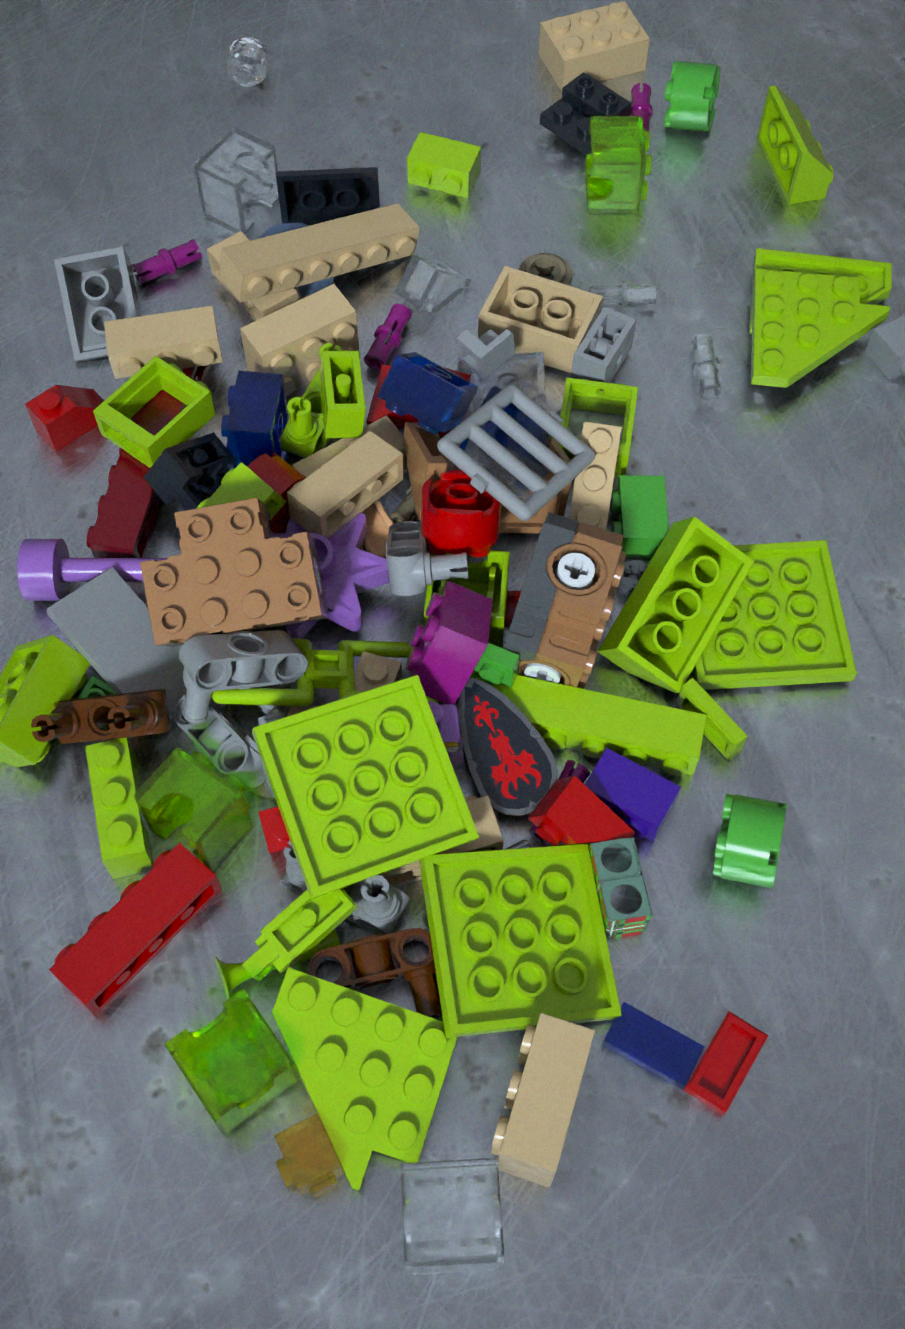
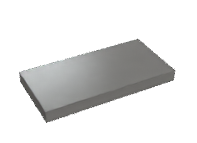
M113 567L48 607L47 615L116 694L166 689L169 718L173 717L176 703L186 694V687L182 677L184 666L179 660L181 645L174 647L155 646L148 607Z

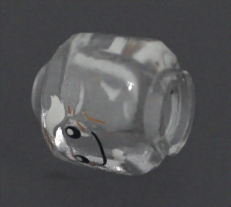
M241 37L234 40L229 48L227 61L229 76L235 82L245 87L261 83L267 73L269 59L267 48L262 42L251 37Z

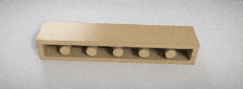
M396 203L221 248L219 277L241 303L414 255L420 227Z

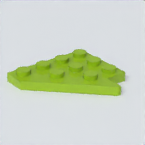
M756 248L753 276L755 269L859 277L860 304L877 305L889 297L892 289V263ZM752 277V292H751V307H750L749 334H752L753 277Z
M755 269L752 302L751 385L789 387L884 322L890 312V306L860 304L859 277Z
M288 967L274 1004L272 1015L350 1187L358 1191L360 1190L372 1150L417 1166L457 1037L446 1038L442 1021Z

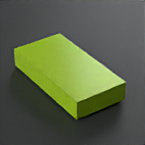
M694 678L683 684L677 700V706L682 710L706 714L704 735L727 760H733L741 754L748 736Z

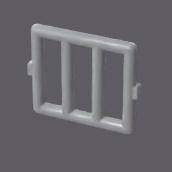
M515 385L505 387L437 443L438 450L472 479L470 484L481 494L487 491L522 521L531 519L595 459L594 451L561 424L563 422L562 418L553 411L547 413ZM510 403L514 404L575 455V457L568 464L565 463L503 411V409ZM491 420L555 475L545 482L481 427ZM469 438L534 494L524 502L458 445Z

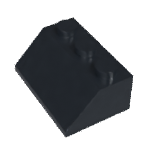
M378 167L276 172L282 224L304 223L310 226L380 208Z

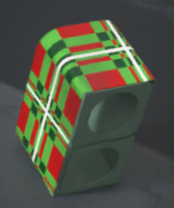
M634 837L591 843L589 854L606 938L614 939L642 934L647 929L652 917V911ZM624 853L631 857L632 863L626 871L615 873L605 868L601 856ZM619 885H631L639 891L642 902L636 912L622 914L612 906L610 900L611 893Z

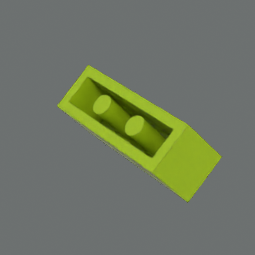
M118 738L85 746L103 864L112 879L152 870L154 862L137 760L128 738Z

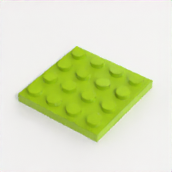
M827 541L733 545L751 558L754 563L693 668V676L697 683L704 690L853 681L857 672Z
M418 675L253 727L252 729L254 740L311 900L479 838Z
M588 844L435 854L419 860L446 1038L523 1030L527 1028V1025L537 1027L540 1013L574 1024L612 1020L622 1016Z

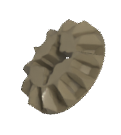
M534 254L526 258L519 267V270L533 275H541L543 277L551 275V280L565 285H570L572 281L570 265L566 260L555 254Z

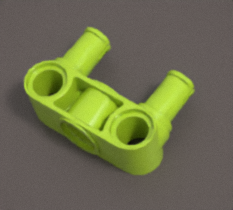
M331 343L322 345L319 349L320 362L321 351H342V348L338 345L334 348ZM320 368L304 395L292 398L287 404L290 419L283 430L280 447L282 451L303 458L327 447L332 439L325 438L319 387Z

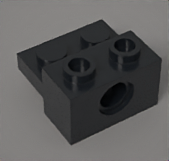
M583 72L562 88V98L540 114V125L588 155L600 145L608 149L627 134L631 102Z
M213 432L166 448L145 474L144 479L166 506L179 502L185 511L197 509L202 501L210 498L221 486L223 477L230 471V468L237 460Z

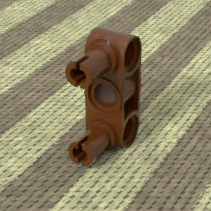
M166 689L54 702L55 709L50 714L36 716L31 723V728L41 726V730L32 732L36 740L48 742L58 738L60 744L144 736L171 731Z
M410 928L389 934H376L359 938L347 944L322 949L316 952L309 962L308 974L317 977V969L323 962L328 960L337 962L341 966L342 972L340 977L332 983L349 989L378 986L404 977V981L410 983L416 1012L431 1018L442 1015L439 990L435 977L436 970L430 933L424 929ZM412 940L423 942L428 949V956L420 962L408 960L403 953L404 946Z

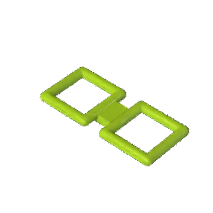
M292 638L308 661L305 674L297 680V689L250 688L217 690L212 693V699L218 704L309 706L314 700V688L339 689L340 700L365 692L355 691L353 656L361 657L364 651L382 657L408 658L413 647L409 646L410 642L342 640L338 643L337 650H313V644L310 640ZM426 696L428 702H429V701H432V702L439 703L438 700H435V699H433V698H430V697Z

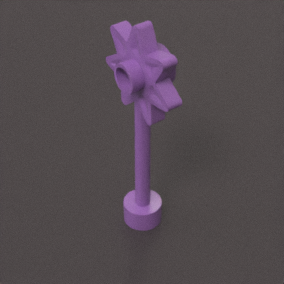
M363 513L357 515L328 539L321 534L309 533L316 542L329 618L327 619L351 631H359L363 627L362 613L357 594L389 583L387 560L361 550L367 535L366 516ZM289 519L286 533H273L274 538L292 537V534L308 531L292 519ZM24 539L18 552V584L22 597L27 601H59L67 596L70 582H89L111 567L114 568L125 582H143L140 562L148 560L160 561L167 558H70L67 545L63 539ZM318 620L284 626L285 632L291 638L302 639Z

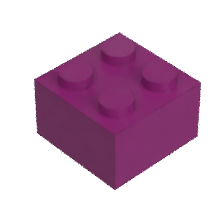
M447 581L441 595L437 593L432 595L425 613L429 618L424 626L421 624L416 626L409 644L413 649L405 666V670L410 671V677L419 676L426 696L445 704L455 705L488 645L493 599L450 581Z

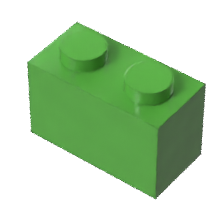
M619 475L617 490H612L610 512L617 513V521L612 522V532L624 535L621 551L626 552L625 559H652L669 530L664 476Z

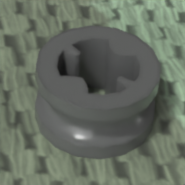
M628 560L623 563L625 567L617 589L627 598H629L637 585L631 583L629 575H637V580L639 581L648 566L643 561Z

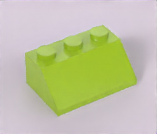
M775 85L769 86L757 140L788 205L825 199L829 184L833 181V168L831 164L827 163L822 153L821 144L815 140L811 132L810 123L804 118L800 108Z
M54 635L17 645L0 673V762L17 768L39 763L47 755L51 744L50 742H39L34 738L32 732L41 730V726L31 728L32 720L36 716L50 714L55 709L54 702L70 700L74 694L81 690L87 680L85 672L90 663L82 654Z

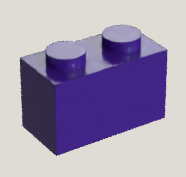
M606 748L584 784L635 831L632 837L639 840L646 839L652 843L672 811L681 786Z

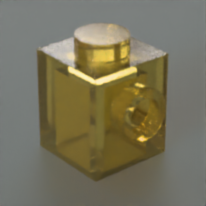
M317 1113L274 1135L283 1155V1158L275 1161L286 1188L296 1185L301 1196L310 1192L312 1197H317L338 1185L336 1178L343 1175L344 1172Z

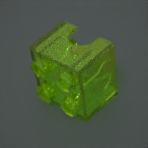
M592 116L589 125L591 154L586 155L585 162L587 212L589 214H638L640 201H646L648 182L644 180V177L651 174L652 156L651 154H645V152L649 151L650 132L643 130V119L640 116Z
M178 747L134 794V798L149 829L153 833L167 841L177 829L184 827L181 834L189 839V846L192 848L196 847L192 853L215 873L253 828L249 813L251 805L244 797L246 788L238 779L230 774H226L224 778L212 770L214 768L212 763L204 755L197 751L190 755Z
M244 989L222 1003V1012L211 1023L194 1032H188L185 1029L164 1044L223 1135L301 1079L295 1063Z

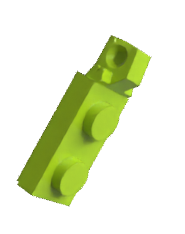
M343 888L312 900L307 889L260 930L262 935L255 941L260 949L242 965L253 979L257 981L262 980L275 968L280 973L284 972L289 966L295 965L359 908L358 905Z

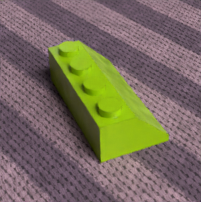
M695 516L673 523L597 652L627 673L674 693H679L754 561Z

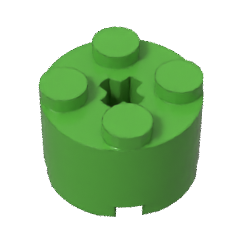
M686 61L673 62L671 81H667L665 89V101H670V108H667L665 113V128L702 132L711 130L716 109H713L715 98H718L720 68L718 65Z
M726 794L722 813V827L718 833L715 850L716 858L713 875L719 876L721 879L773 889L787 803L738 794Z

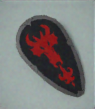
M470 678L459 696L458 714L465 755L478 792L482 797L488 795L492 808L503 814L522 816L532 813L557 780L558 769L554 755L536 728L503 693L481 680Z

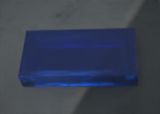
M623 1002L620 1008L622 1016L615 1017L602 1044L683 1090L705 1046Z

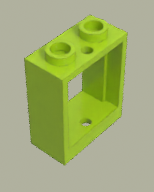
M154 356L93 410L101 435L149 468L152 467L166 448L188 441L216 415L211 390L203 382H195L186 376L174 363L168 364L157 356ZM163 389L187 405V407L154 436L134 423L130 418Z
M566 377L560 418L563 419L561 424L568 429L571 409L624 415L614 477L626 475L638 387ZM557 441L569 459L572 460L575 455Z

